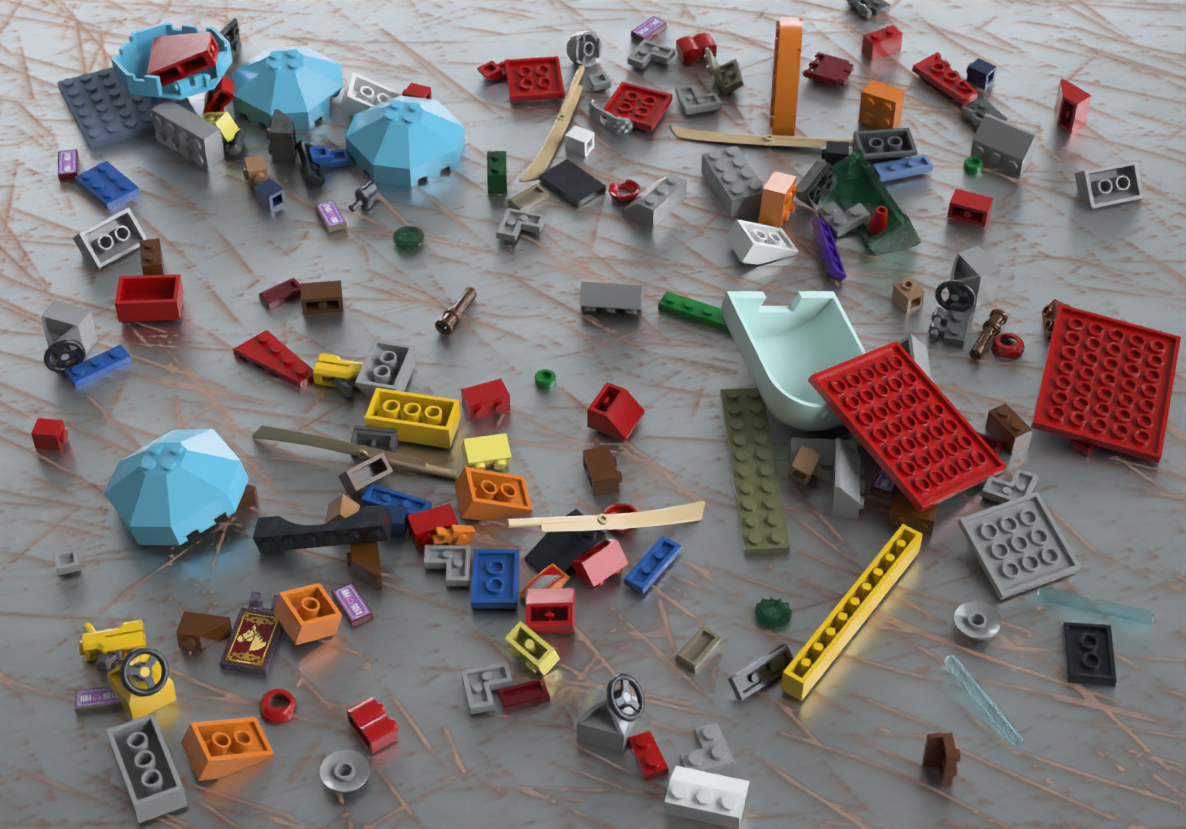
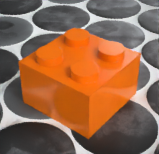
M870 80L861 92L858 121L881 129H895L901 120L905 90Z
M774 171L763 188L759 223L781 228L783 223L788 221L790 213L794 212L796 202L793 201L798 191L796 176Z
M320 583L280 592L273 610L274 615L295 645L336 635L342 618V614Z

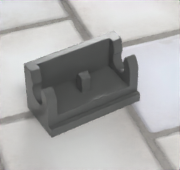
M354 425L351 443L396 453L398 447L397 429Z

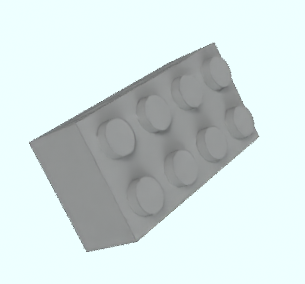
M170 99L152 109L153 123L156 131L155 136L159 142L168 145L173 150L178 151L208 170L225 159L220 128Z
M738 146L702 154L701 172L730 218L759 212L764 185Z
M154 713L106 730L112 753L138 823L187 806L184 788Z

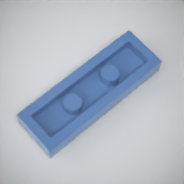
M926 154L873 165V172L879 182L933 171V164Z

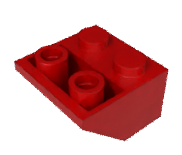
M1065 79L1060 80L1055 104V116L1057 126L1072 134L1086 125L1092 95Z
M606 382L587 409V427L626 441L645 414V411L625 388Z
M575 588L528 589L525 625L537 635L575 634Z

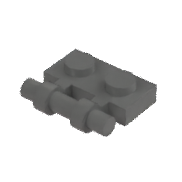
M846 0L850 7L856 8L859 14L868 18L872 14L877 16L890 10V4L884 0Z
M986 99L971 104L970 108L963 106L960 109L963 117L968 121L970 120L976 129L979 128L986 113L1006 122L1008 120Z
M936 307L931 316L932 324H930L928 330L929 338L936 340L937 337L944 338V344L963 347L970 314L950 310L949 315H944L943 308Z

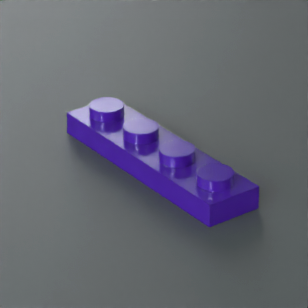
M816 216L811 220L812 232L817 238V246L822 253L821 258L826 264L827 268L825 270L830 277H835L842 281L847 276L829 225Z

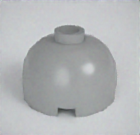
M581 30L575 32L569 38L566 49L567 55L573 63L590 67L595 64L593 62L596 58L600 57L602 44L600 38H597L595 32Z

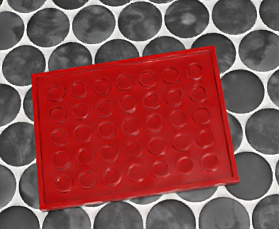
M1059 304L1031 428L1159 463L1162 456L1181 337Z
M898 341L815 373L808 379V382L918 512L982 483L989 476L994 477L1004 472L1007 468L1003 461Z

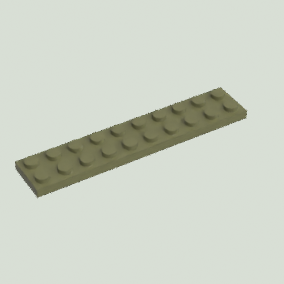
M757 388L720 389L744 556L788 554L790 552V545L766 405Z

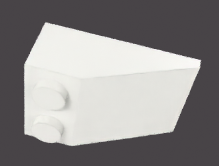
M353 72L345 86L339 111L354 117L356 113L402 96V93Z
M736 219L726 236L731 249L735 251L738 259L744 264L759 265L795 256L799 253L783 229L779 227Z

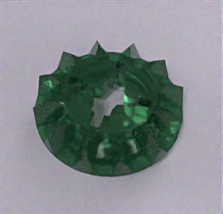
M404 226L394 232L393 242L396 243L397 247H402L403 250L406 248L412 250L413 247L418 248L420 244L424 243V233L418 227Z
M771 596L767 600L762 598L760 603H756L754 615L756 620L767 628H781L791 620L792 610L789 608L788 602L784 603L781 598L776 600ZM776 608L777 612H774L773 614H771V616H769V610L772 611Z

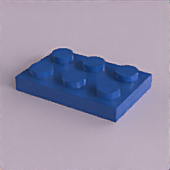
M108 161L100 163L75 177L76 183L107 210L140 194L139 187Z
M474 549L471 608H518L519 549Z

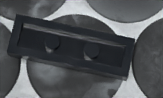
M300 139L296 146L305 179L310 184L322 187L326 181L321 164L312 162L309 147L315 146Z
M787 644L780 645L728 678L737 700L747 698L783 675L784 670L794 659Z

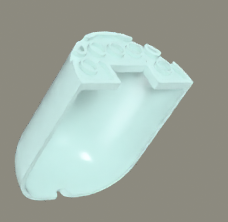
M727 291L722 302L723 319L768 410L785 425L803 431H823L844 425L808 382L811 375L866 353L834 291H799L790 306H762L766 299L763 291Z

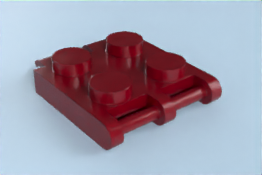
M817 52L814 61H811L809 68L803 72V76L832 86L844 85L848 79L847 76H850L854 70V65L849 60Z

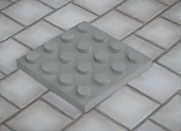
M1038 491L962 517L957 522L1000 600L1079 572L1081 569L1080 564Z

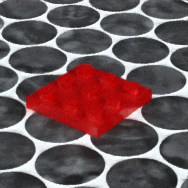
M559 56L505 60L510 102L565 98Z
M622 81L603 110L616 117L630 119L633 127L652 132L672 102L673 95Z

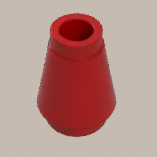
M878 206L868 223L871 234L880 236L887 230L888 210L886 207Z

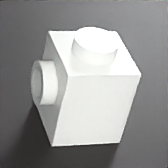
M574 126L564 137L566 151L586 157L594 148V132Z

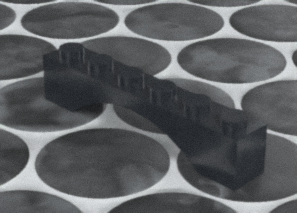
M387 505L364 507L344 519L321 525L296 524L280 516L259 517L253 534V540L260 553L389 541L393 519Z

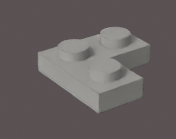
M643 39L627 58V64L642 69L650 60L668 64L675 56V49Z
M693 84L676 87L675 93L686 115L721 109V102L716 92L698 95Z
M833 201L817 210L818 216L829 225L837 237L871 220L870 213L861 203L843 212Z
M508 208L496 232V238L515 242L521 230L540 233L545 223V215Z
M1017 468L1011 483L989 476L981 496L1003 504L1029 495L1037 483L1038 475Z
M425 545L424 568H446V586H469L471 545Z
M508 662L461 671L470 714L494 710L491 691L513 686Z
M718 723L696 728L694 735L700 749L682 753L679 757L682 767L708 773L733 768L735 763Z

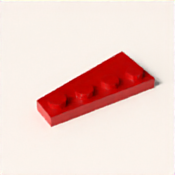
M939 52L913 65L912 72L961 104L966 105L977 99L978 92L966 80H962L959 77L960 74L956 70L953 71L946 60L943 61Z
M268 330L233 349L234 355L237 357L243 356L247 358L249 363L253 365L257 363L263 366L265 371L269 373L275 372L281 379L299 388L314 381L313 369Z

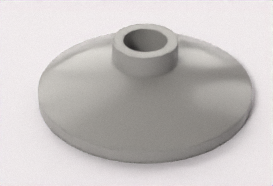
M970 601L963 603L954 613L953 619L957 630L972 639L983 640L991 638L999 631L1001 626V618L998 612L992 606L983 602Z
M348 749L338 750L328 755L321 763L319 770L320 779L324 786L339 793L351 792L360 788L367 781L370 772L367 759L361 753Z

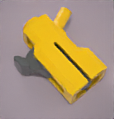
M321 353L313 370L314 384L341 388L345 397L353 396V387H357L355 381L364 361L359 363L341 360L338 355Z
M142 620L124 622L118 628L96 631L92 624L88 622L83 625L86 633L82 634V641H78L80 655H85L86 661L98 660L96 667L99 672L109 671L114 661L124 660L126 655L134 649L146 647Z

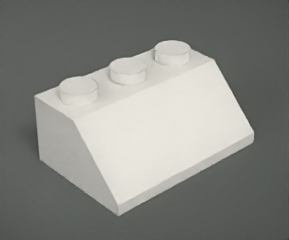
M676 766L664 802L665 814L739 829L749 781Z

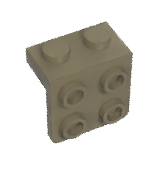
M705 48L706 55H704V58L708 64L707 70L710 76L714 75V82L718 89L721 88L723 93L726 94L744 86L740 66L736 59L719 66L710 48Z

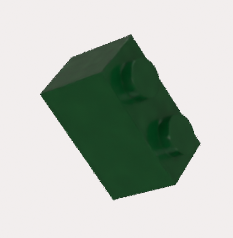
M487 151L488 194L507 193L506 151Z

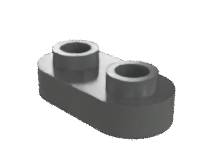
M237 126L239 130L234 134V138L224 144V152L230 157L237 156L242 151L245 131L240 126Z

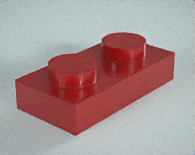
M650 730L627 737V744L645 781L669 774V768Z

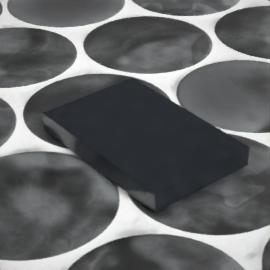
M568 159L539 175V181L576 207H580L606 191V185Z
M1063 622L1067 683L1116 686L1117 678L1111 625Z

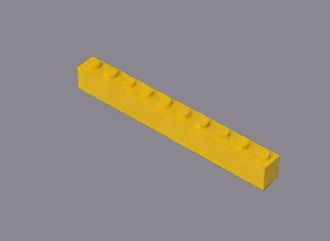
M904 524L901 525L784 670L782 691L800 701L804 699L920 552L922 533Z

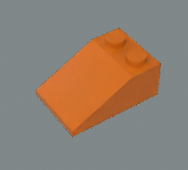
M465 467L454 483L462 518L485 521L529 514L533 511L523 476Z
M256 717L190 723L181 741L198 781L225 777L272 758L274 755Z

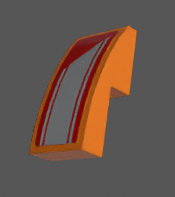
M551 564L529 581L518 594L526 600L528 589L562 588L570 577L557 566Z

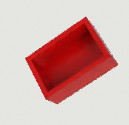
M181 275L119 276L115 298L118 322L180 320L184 294Z

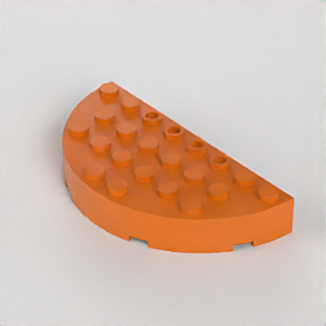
M780 17V21H776L769 127H773L772 135L795 136L803 18Z

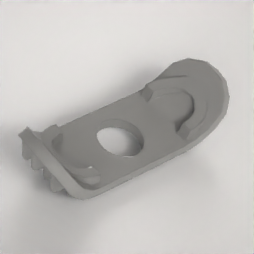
M591 99V102L588 104L590 107L588 113L590 114L589 118L593 122L619 135L627 134L632 130L633 123L630 119L616 117L599 108L594 103V100ZM602 115L608 119V124L602 120Z

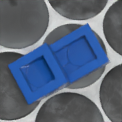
M328 145L309 147L311 159L314 163L334 167L350 166L347 149L329 151Z

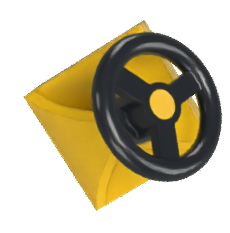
M150 647L134 649L126 655L120 666L107 673L111 689L121 701L123 709L132 721L147 716L177 700L173 681L169 677L167 660L156 649Z

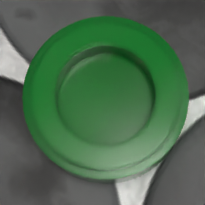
M968 157L964 161L963 168L971 174L980 173L983 168V161L978 157Z
M542 369L536 372L535 385L537 387L549 389L555 385L556 375L553 371Z

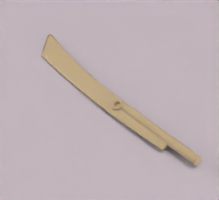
M584 66L578 67L546 141L532 164L519 179L520 182L539 179V175L544 173L550 164L579 100L583 86L579 85V82L585 71Z
M669 126L677 138L700 141L798 147H825L827 141L849 142V146L852 147L853 139L773 136L771 134H734Z
M261 425L252 435L254 439L307 445L355 455L361 459H370L383 452L391 465L456 480L459 475V471L430 465L424 460L298 431Z
M700 500L671 508L633 513L506 519L505 525L506 528L540 527L542 532L679 524L701 521L705 501Z

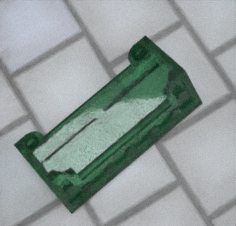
M858 149L832 166L838 181L835 188L831 191L844 211L859 203L870 213L871 218L878 206H884L888 210L887 228L877 235L870 233L868 228L869 221L856 227L864 239L861 242L867 251L871 250L875 256L915 247L922 243L906 213L901 211L874 172L872 166L867 162L861 149Z

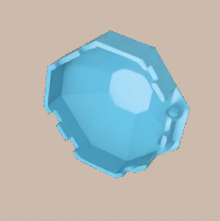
M168 22L132 32L129 35V43L124 42L119 48V56L114 55L112 57L115 79L130 95L170 99L173 102L214 89L232 64L230 43L214 27H207L206 31H199L197 25L183 24L182 29L173 28V23ZM210 32L219 46L216 66L161 87L159 76L146 75L151 46L155 37Z
M305 46L267 48L231 73V78L234 81V112L238 115L244 113L248 116L249 121L257 125L263 123L269 129L270 117H273L275 109H279L295 122V131L310 130L315 126L314 121L318 118L324 120L331 115L329 98L331 96L337 97L343 88L341 64Z
M398 96L354 115L345 136L346 149L349 157L356 159V164L363 172L370 174V179L374 183L413 187L418 184V179L425 177L429 180L441 175L440 170L448 167L449 170L457 168L465 146L464 126L437 100Z
M213 429L172 430L120 460L104 495L113 505L124 527L133 535L138 545H181L188 541L186 535L196 529L201 533L215 525L214 519L225 513L228 517L235 513L249 479L240 459Z

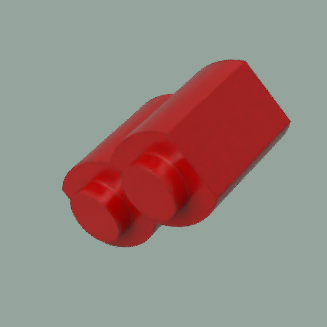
M700 33L694 37L686 36L676 40V52L684 64L705 60V48L707 47L710 48L714 57L717 56V45L710 33Z
M223 76L216 87L205 94L203 114L224 111V107L229 105L233 99V80Z
M370 697L346 710L349 724L372 754L398 740L397 731H399V727L393 718L389 719L386 715V709L382 702H377L373 697Z

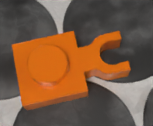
M452 525L450 530L436 527L437 535H432V540L434 544L446 542V545H470L475 530L471 525Z

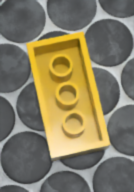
M376 388L365 415V426L397 429L398 441L450 448L461 418L460 400Z

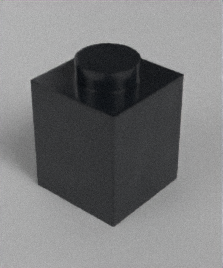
M827 141L826 148H822L821 159L831 164L832 168L847 169L849 142Z

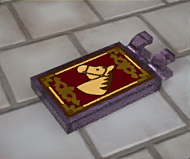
M252 591L248 608L241 607L221 657L220 669L261 676L267 675L284 630L273 613L278 598L277 595L273 597L271 609L262 608L263 601H260L261 593Z

